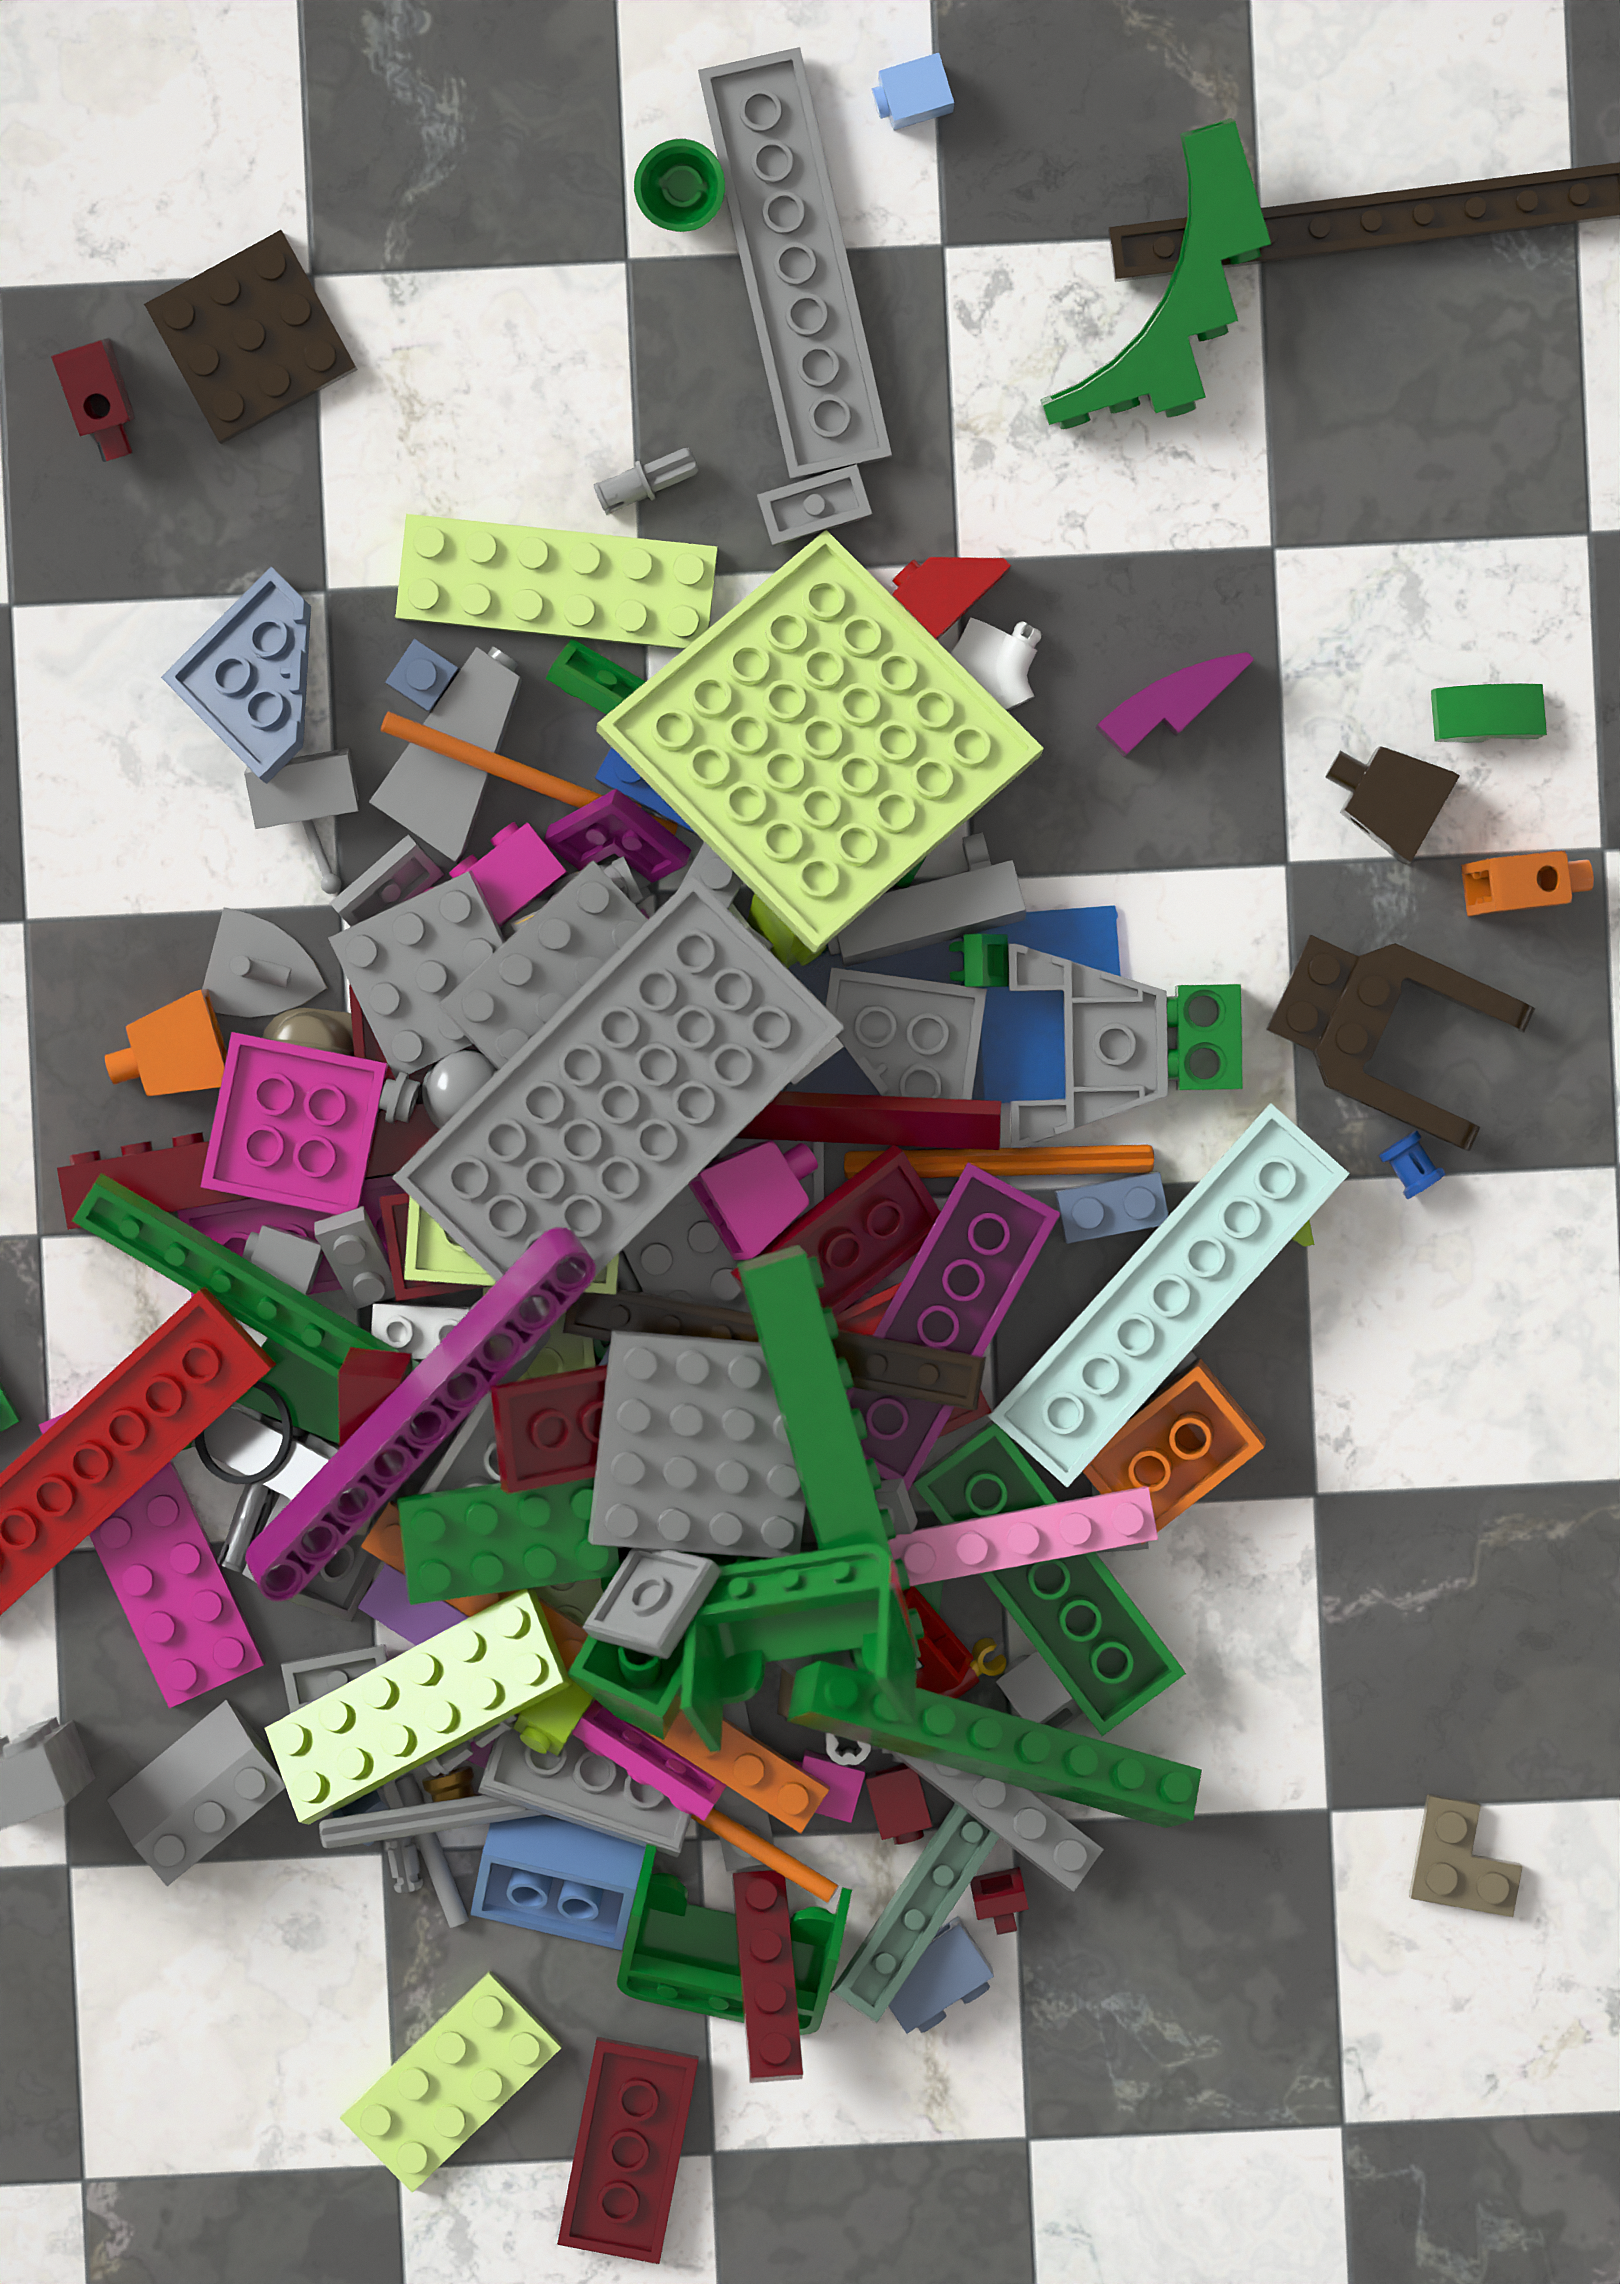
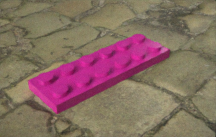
M65 1413L39 1424L42 1434ZM171 1460L89 1534L169 1709L257 1669L266 1663L221 1565L217 1563L218 1558L178 1471Z

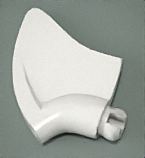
M970 617L958 644L950 652L952 657L1006 711L1018 707L1035 697L1028 683L1027 674L1037 652L1034 648L1042 637L1041 631L1022 621L1016 624L1013 634L1009 635L987 623Z

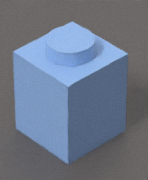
M939 53L879 71L878 81L880 86L872 88V94L880 119L889 117L893 131L953 113L954 100Z

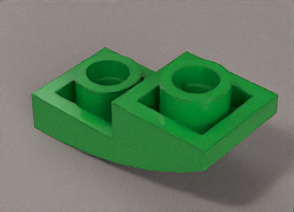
M1481 684L1443 687L1431 690L1435 742L1482 743L1490 738L1539 739L1547 735L1543 684Z

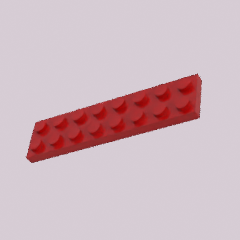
M205 1286L0 1473V1616L276 1365Z

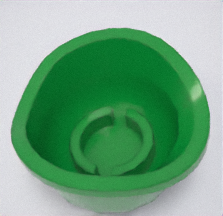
M685 138L667 140L651 149L638 165L634 178L635 199L644 216L658 227L675 232L696 230L709 223L721 208L725 196V177L722 166L715 154L702 143Z

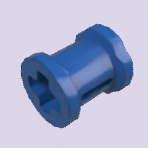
M1418 1130L1405 1136L1378 1155L1382 1162H1389L1405 1186L1403 1194L1406 1199L1414 1197L1446 1175L1442 1167L1436 1168L1419 1143L1422 1136Z

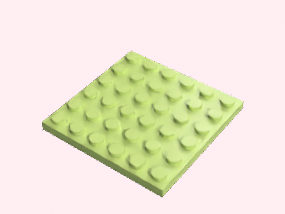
M827 530L823 531L599 721L596 730L814 954L1036 761L1044 749Z

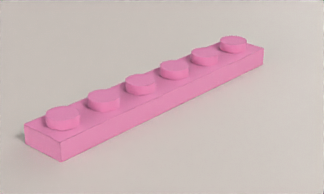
M1144 1486L917 1529L912 1534L896 1535V1538L889 1540L888 1543L893 1560L902 1558L910 1586L1158 1540L1149 1488Z

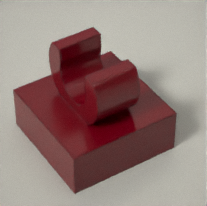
M1020 1867L974 1876L970 1886L977 1919L982 1920L993 1917L997 1935L1017 1931L1014 1913L1029 1910Z

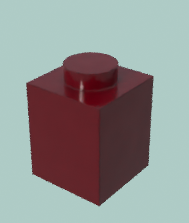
M905 1763L865 1773V1780L881 1840L893 1838L894 1845H900L923 1838V1829L932 1827V1820L919 1774Z

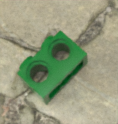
M1241 984L1175 986V996H1167V1028L1175 1027L1176 1048H1168V1080H1176V1090L1243 1089ZM1198 996L1210 998L1217 1007V1016L1214 1022L1206 1027L1196 1025L1189 1016V1006ZM1200 1048L1211 1050L1218 1060L1216 1072L1207 1079L1196 1077L1190 1069V1058Z

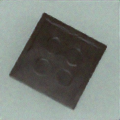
M282 230L275 232L144 304L220 444L358 370Z

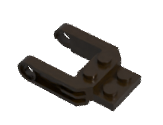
M1309 935L1266 1030L1312 1051L1325 1087L1454 1146L1470 1151L1481 1127L1365 1074L1363 1066L1373 1056L1401 995L1403 979L1478 1014L1483 1013L1501 1020L1523 1033L1529 1024L1535 1008L1397 943L1384 946L1361 956H1356L1313 935Z

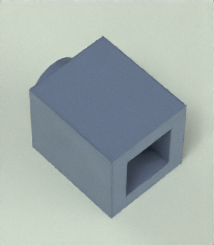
M414 639L386 680V683L410 701L431 713L460 672V669Z

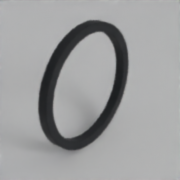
M258 1380L252 1387L263 1391L274 1401L280 1412L283 1424L280 1448L268 1466L249 1476L229 1474L218 1467L209 1455L205 1444L204 1431L194 1439L196 1450L205 1467L216 1477L226 1482L251 1484L262 1481L278 1470L289 1453L293 1438V1422L290 1410L277 1390Z

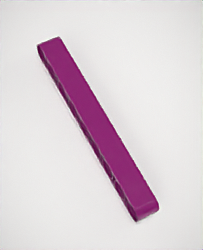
M556 1227L543 1233L252 1541L246 1551V1563L261 1593L267 1599L286 1601L296 1596L490 1391V1386L496 1385L588 1288L595 1278V1262L572 1230L566 1227ZM570 1257L566 1262L560 1264L564 1259ZM533 1296L529 1301L524 1302L527 1298ZM497 1335L492 1340L487 1341L492 1336ZM461 1373V1374H460L459 1376H457L456 1378L451 1379V1378L454 1377L455 1375Z

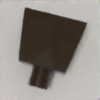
M1382 746L1375 749L1367 765L1340 750L1325 776L1326 779L1351 792L1340 813L1405 865L1412 862L1460 777L1459 774Z

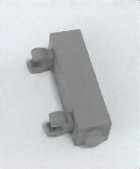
M983 832L963 837L962 846L970 871L884 893L827 943L830 955L840 953L843 966L848 967L962 937L964 934H974L1025 920L1026 907L1013 860L991 865Z

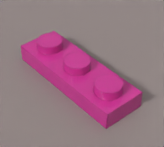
M597 1700L593 1701L572 1732L573 1735L582 1740L584 1746L596 1755L610 1758L625 1768L628 1775L636 1782L643 1785H651L669 1797L676 1808L687 1814H695L702 1820L706 1819L727 1785L643 1730L617 1718Z

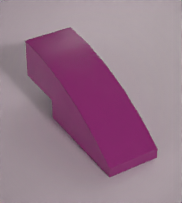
M1248 652L1214 658L1183 668L1150 684L1124 701L1100 721L1095 728L1123 757L1161 721L1177 736L1255 659Z

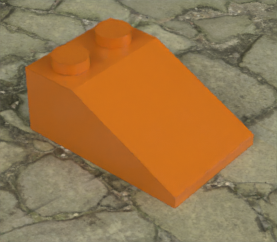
M1200 1358L1141 1406L1082 1472L1101 1495L1148 1486L1156 1530L1159 1532L1265 1447L1266 1438Z

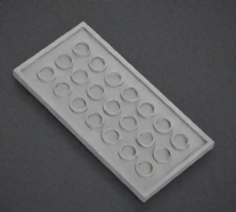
M692 876L392 1178L496 1282L543 1233L556 1227H566L578 1236L595 1262L596 1276L845 1026L695 876ZM570 1257L564 1259L560 1264L566 1262ZM533 1296L527 1298L524 1302L529 1301Z

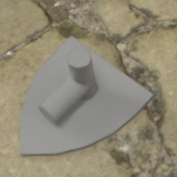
M226 907L223 908L202 988L208 989L216 1013L248 1018L276 1015L303 1005L327 989L314 960L293 937L275 924L245 912Z

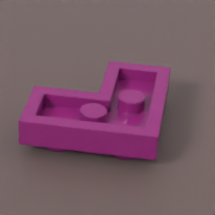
M617 788L549 825L543 842L579 871L584 869L590 862L594 861L597 863L615 853L620 858L624 856L626 863L651 883L687 865L691 849Z

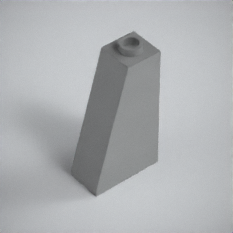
M476 647L423 725L499 754L523 682L514 673L519 664L495 647H492L488 654ZM410 743L369 802L459 864L465 856L492 774Z

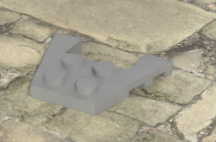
M1008 944L1009 991H1063L1065 1061L1064 1100L1010 1101L1011 1148H1021L1168 1096L1167 991L1084 966L1061 957L1046 954L1023 945Z

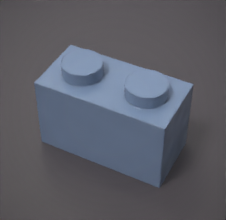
M1157 1171L1054 1191L1058 1212L1061 1213L1059 1218L1063 1239L1066 1244L1160 1226L1168 1217L1161 1174Z
M956 1917L938 1930L888 2006L906 2034L915 2028H918L921 2033L928 2031L946 2018L947 2015L944 2009L959 1999L964 2004H968L983 1995L990 1988L987 1981L994 1977L993 1968L959 1917Z

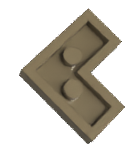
M1427 1794L1409 1897L1415 1900L1514 1917L1523 1866L1516 1862L1472 1855L1481 1805L1476 1802Z

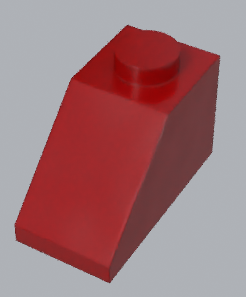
M929 557L922 565L914 559L892 580L898 587L892 593V596L938 640L1010 571L1011 565L1004 558Z

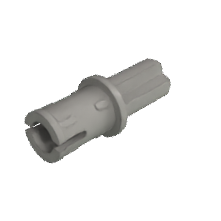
M683 448L646 465H643L640 460L636 461V467L593 485L605 514L610 515L629 504L647 497L651 501L656 499L655 492L696 475L698 465L691 450Z

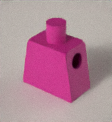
M772 1140L758 1142L708 1163L688 1183V1186L734 1260L752 1259L809 1205V1198L799 1181L818 1169V1163L812 1151L804 1143H799L782 1154Z

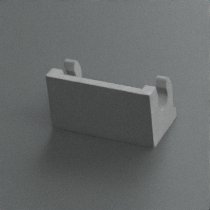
M350 748L294 757L267 784L248 766L244 772L255 829L359 810V794Z

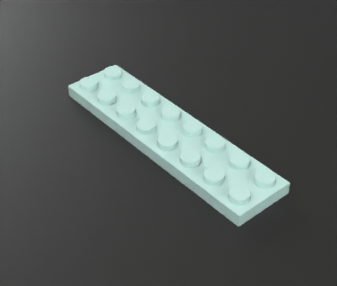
M1270 1103L994 1409L989 1418L1068 1487L1350 1173Z

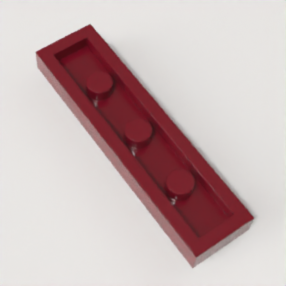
M775 1870L733 1873L731 1879L749 2082L800 2080L803 2078V2064L786 1880L783 1875Z

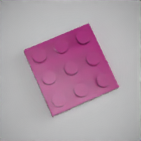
M232 1032L201 1187L335 1215L359 1208L388 1063Z

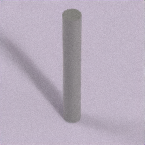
M414 1774L395 1781L404 1807L425 1804ZM436 1832L415 1835L449 1927L452 1928L469 1921Z

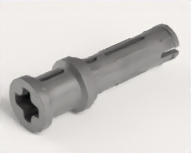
M262 1413L261 1422L283 1433L281 1420ZM293 1426V1439L297 1440L298 1437L304 1436L306 1430ZM260 1482L245 1484L229 1527L226 1541L217 1559L218 1564L243 1573L247 1564L245 1559L246 1551L252 1541L263 1531L277 1491Z

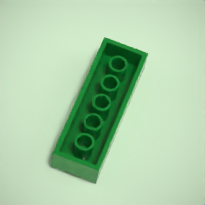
M993 1420L917 1475L913 1482L915 1488L942 1524L1059 1503L1009 1435ZM1096 1551L980 1573L1101 1736H1104L1186 1674Z

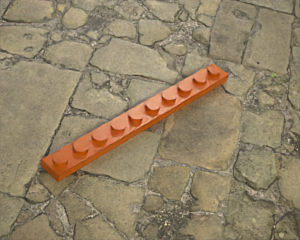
M391 1500L361 1547L405 1575L398 1506ZM519 1590L444 1601L468 1617H471ZM537 1596L568 1673L589 1634L582 1628V1624ZM681 1709L664 1740L646 1732L800 1834L830 1790L829 1785L724 1717L722 1719L721 1751L717 1752L709 1751Z

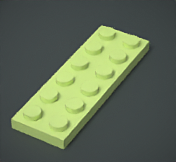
M406 514L395 618L407 621L684 650L710 627L718 547Z

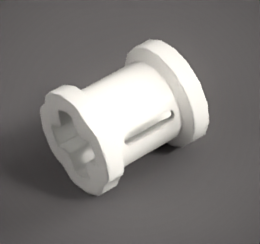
M825 1733L827 1754L839 1765H857L865 1760L870 1753L871 1746L862 1742H858L860 1747L856 1750L847 1746L841 1751L837 1748L839 1736Z

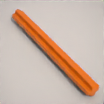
M1150 1145L1000 1148V1150H902L919 1178L960 1177L968 1162L992 1176L1149 1173L1154 1168V1150ZM849 1151L845 1153V1177L850 1179L885 1151Z

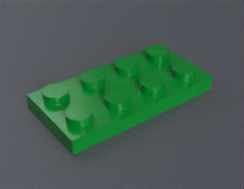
M595 1477L510 1494L501 1490V1483L397 1497L406 1586L410 1605L615 1576L620 1568L618 1547L594 1545L588 1541Z

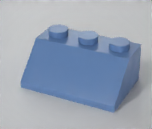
M542 1815L490 1823L482 1852L470 1915L622 1951L646 1847L565 1820Z

